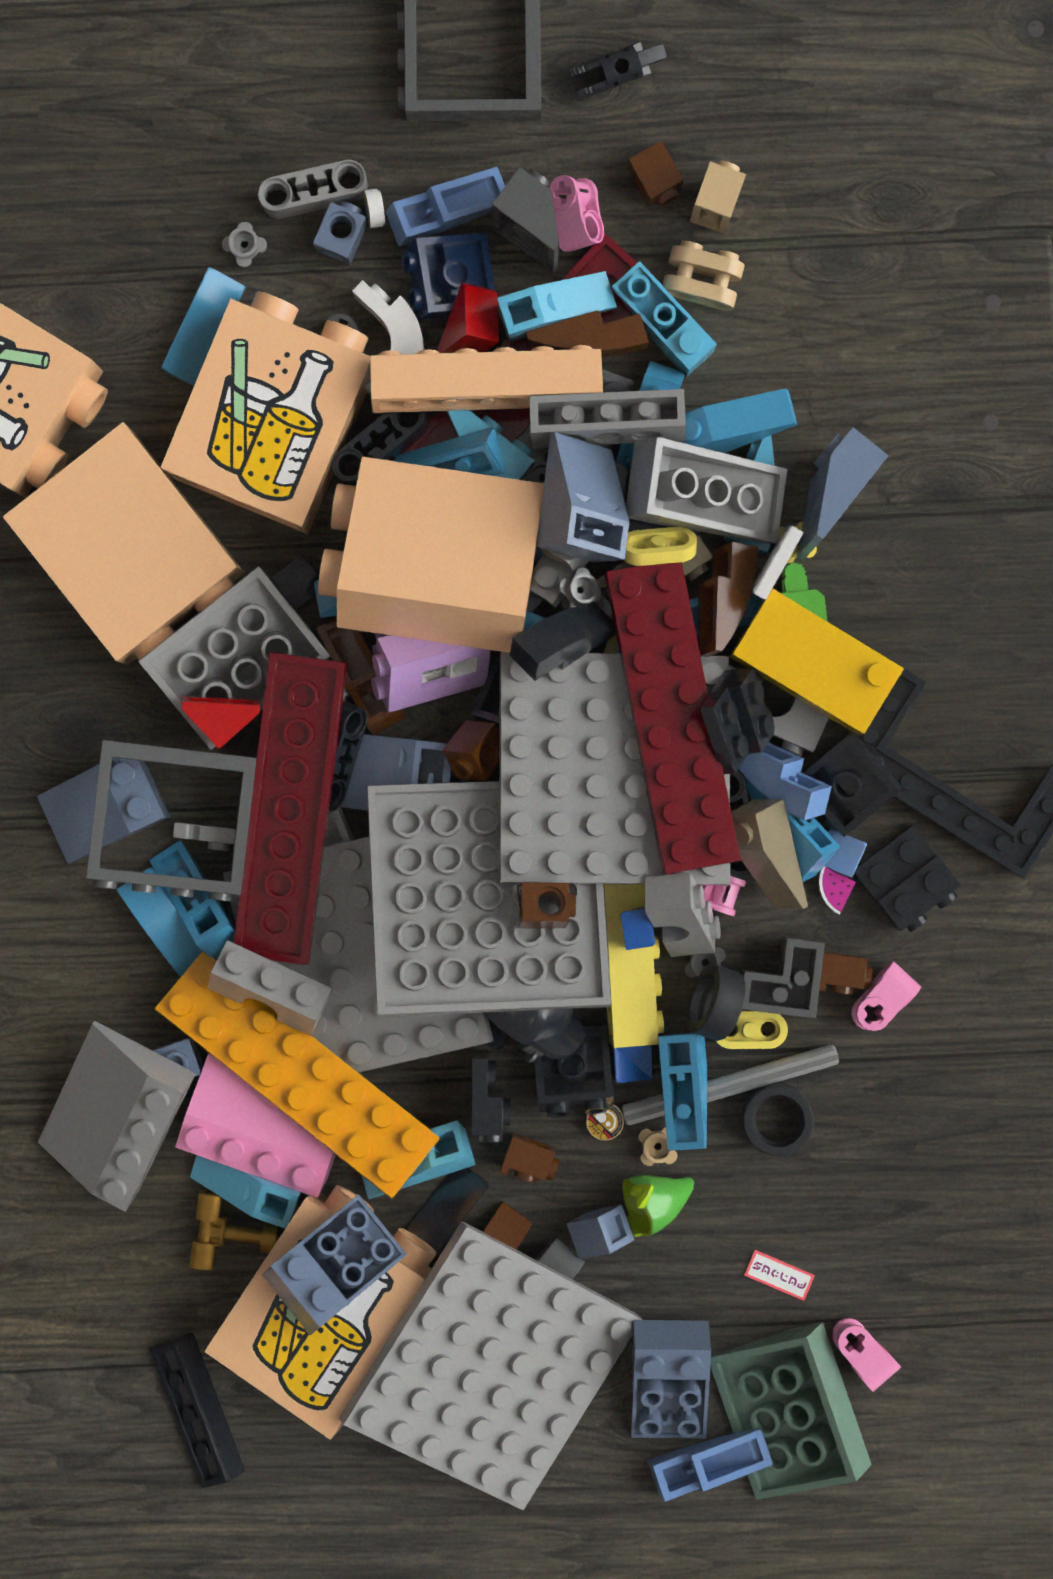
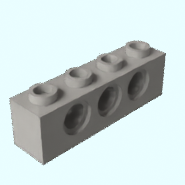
M684 389L529 396L533 448L549 447L551 432H557L594 445L629 444L654 437L673 441H685Z

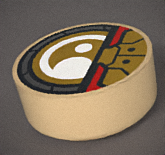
M614 1104L607 1106V1111L604 1113L587 1114L586 1124L589 1132L595 1138L611 1140L622 1131L624 1118L621 1110Z

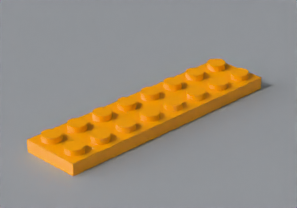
M202 951L155 1007V1010L389 1198L393 1199L440 1140V1137L313 1036H309L277 1021L278 1015L276 1011L267 1004L251 998H246L240 1004L207 989L210 973L217 960L212 956L208 957Z

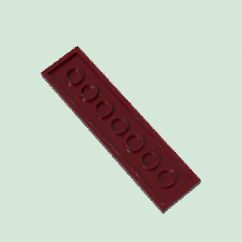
M682 562L607 571L605 573V580L663 875L739 862L741 858L723 767L717 762L700 707L708 697V691Z
M270 652L243 880L234 944L269 960L302 965L310 963L348 662Z

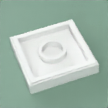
M791 525L786 526L753 585L752 592L765 600L767 599L802 537L803 531Z

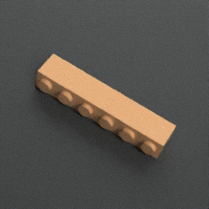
M587 345L573 346L569 350H554L552 347L539 346L531 351H516L513 348L502 347L495 349L493 352H477L475 349L464 348L457 350L455 353H439L436 350L427 349L421 350L417 354L401 355L397 351H383L378 355H370L373 413L530 408L529 396L603 393L601 349H592V347Z

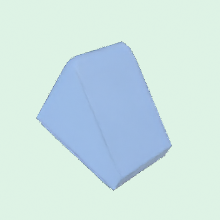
M830 828L828 833L841 848L826 863L825 867L852 878L867 843L848 835L843 837L839 831H833Z

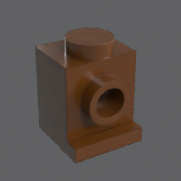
M824 952L819 991H825L826 984L831 985L832 992L853 994L854 988L869 989L872 981V967L867 966L868 959L860 956Z
M513 1132L500 1166V1173L507 1175L509 1168L516 1170L514 1176L527 1182L535 1183L537 1178L544 1181L546 1179L552 1181L560 1159L554 1158L555 1147Z

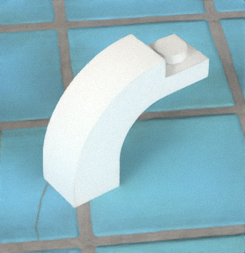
M362 280L352 291L354 298L388 331L391 338V351L400 352L402 355L417 354V352L425 350L418 320L400 295L389 306L387 303L391 300L390 297L377 284L374 283L369 287ZM370 381V382L365 386V388H366L367 393L371 396V381Z

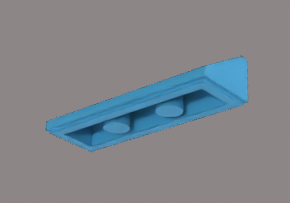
M208 267L162 364L161 369L164 373L192 386L195 385L230 298L239 302L246 289L244 285Z
M493 427L398 455L395 459L396 462L491 476L504 473L505 471L497 435Z

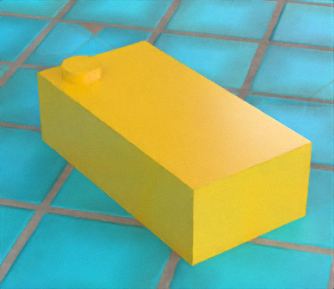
M772 589L767 599L763 600L729 656L746 668L753 667L756 674L848 730L853 731L856 735L865 734L904 670L903 667L775 589Z

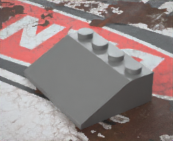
M258 566L138 662L212 750L216 745L182 710V696L259 700L261 711L264 703L270 652L327 659L330 655L303 619Z
M94 1021L38 1143L92 1195L126 1212L138 1194L196 1073Z

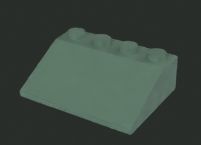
M823 1322L788 1329L711 1355L710 1366L733 1433L760 1428L773 1463L771 1466L748 1474L756 1500L857 1482L872 1465Z

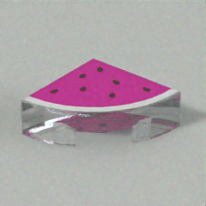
M824 866L817 876L818 890L825 905L833 913L840 915L856 882Z

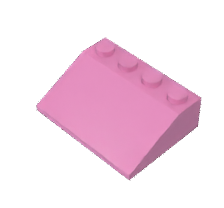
M208 1053L186 1111L175 1148L318 1198L327 1182L336 1154Z

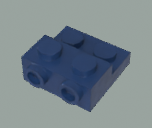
M486 233L416 238L406 246L407 250L402 254L403 269L406 274L411 273L413 288H410L408 292L409 306L413 311L417 310L419 320L449 317L462 282L495 290Z

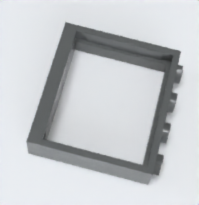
M404 0V11H397L398 34H405V48H398V72H405V86H398V109H405L407 121L541 120L540 0H525L526 99L417 100L416 0Z
M102 740L86 878L94 879L93 886L116 889L117 882L132 883V891L155 893V886L171 887L170 895L193 897L194 890L208 891V899L231 901L232 894L241 895L256 758ZM112 757L242 772L229 882L99 868Z

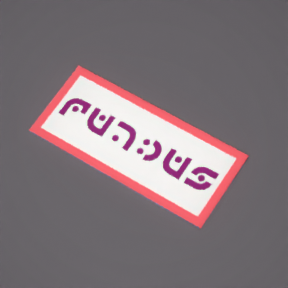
M757 1250L754 1251L744 1276L803 1301L815 1275Z

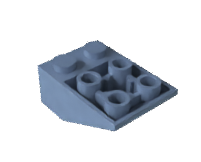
M551 432L537 547L591 562L625 560L629 518L612 450L557 432Z
M364 734L346 796L339 807L368 811L367 786L451 783L452 770L442 751L447 744Z
M357 1195L273 1263L262 1276L308 1334L312 1335L407 1254L360 1195Z
M633 1321L631 1438L706 1439L711 1363L709 1321Z

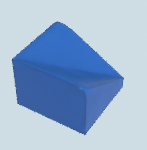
M645 906L622 912L621 922L626 950L654 946L653 925L645 913Z
M651 1045L613 1047L616 1083L653 1079Z

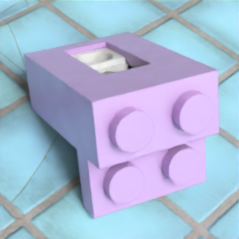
M374 633L376 645L372 646V662L376 677L371 679V685L376 699L383 700L388 713L484 686L488 677L491 650Z

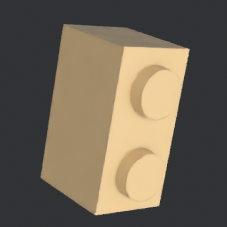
M710 161L693 208L690 222L725 234L746 174L739 172L740 168L737 165L727 161H719L718 164Z

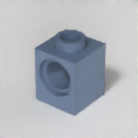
M344 201L341 202V205L330 202L313 242L316 252L350 266L368 225L366 217L361 215L362 209ZM337 224H349L352 227L350 235L342 239L334 237L332 230Z
M189 1037L161 1045L153 1050L196 1073L195 1076L201 1075L204 1061L198 1044Z
M622 1205L590 1210L566 1223L579 1259L611 1254L634 1241Z

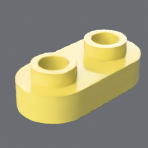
M684 527L628 532L624 561L635 567L684 563L692 559L696 554L697 536L693 531Z
M742 1010L736 1023V1033L716 1042L727 1049H772L780 1046L785 1041L788 1026L780 1014ZM765 1022H772L774 1024V1031L770 1035H763L761 1032V1026Z

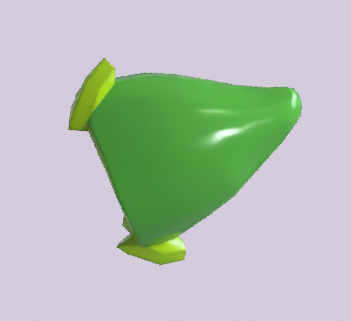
M646 1174L634 1175L625 1179L622 1184L623 1198L629 1214L626 1218L631 1227L632 1235L634 1237L642 1235L651 1236L667 1227L678 1216L694 1188V1180L688 1176L673 1179Z

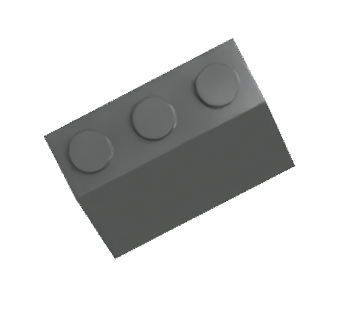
M519 167L492 203L493 230L554 274L558 268L559 240L552 192L547 187L549 182L537 171L531 169L528 173Z

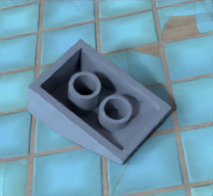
M854 427L851 428L844 438L837 434L813 463L819 469L812 476L809 484L801 530L804 533L799 540L797 558L802 562L823 540L889 456Z
M112 758L102 849L170 818V814L145 761ZM99 764L37 796L68 864L89 855Z

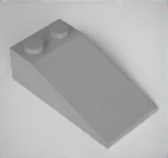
M661 437L637 441L634 443L626 500L628 518L656 525L684 527L692 531L777 544L788 469Z

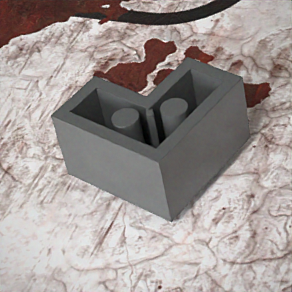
M783 936L778 973L741 969L740 974L743 975L746 984L742 1010L816 1018L825 943L820 940Z

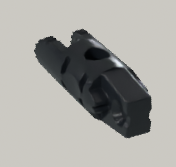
M638 42L616 52L570 67L569 71L571 77H580L598 68L602 82L595 85H587L577 91L581 101L626 82L651 75L649 65L665 60L667 55L662 43L643 50L641 42ZM615 62H621L624 65L625 71L623 74L616 71Z

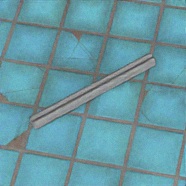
M827 1045L707 1080V1103L837 1065L839 1063L835 1046ZM663 1094L623 1105L622 1113L625 1123L633 1125L664 1116Z

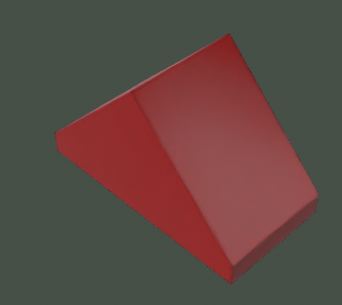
M461 283L437 348L439 353H455L457 350L464 348L475 349L477 352H486L499 342L497 292L495 290Z
M182 696L181 701L182 710L218 749L260 713L259 700Z

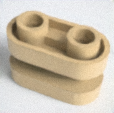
M681 241L680 245L672 246L668 262L672 266L677 267L678 271L677 275H665L662 286L676 299L719 310H733L737 293L727 287L729 281H741L745 265L738 261L739 255L725 250H718L717 254L703 251L702 245L691 241ZM692 273L713 277V284L691 279Z

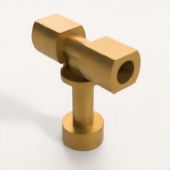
M201 1190L198 1195L196 1219L200 1220L198 1237H195L192 1242L189 1267L199 1270H212L215 1262L216 1247H223L225 1240L259 1244L260 1252L270 1253L278 1241L279 1226L264 1222L263 1229L227 1225L228 1218L221 1216L223 1198L211 1190Z

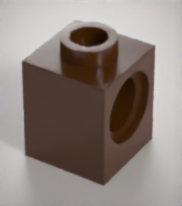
M662 141L628 160L627 169L648 207L657 202L660 206H664L679 197L678 191L682 189L684 180Z
M465 720L442 750L457 779L487 782L499 766V730L496 723Z
M521 883L519 888V929L566 928L570 921L569 917H575L576 896L575 894H569V883ZM544 897L553 899L557 904L558 911L553 914L543 913L538 907V900Z

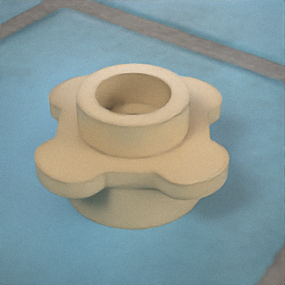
M666 1127L661 1131L644 1129L640 1132L639 1141L643 1145V1153L640 1159L644 1165L652 1166L654 1163L663 1162L672 1164L676 1161L677 1152L675 1150L668 1151ZM656 1143L662 1145L660 1150L654 1148Z

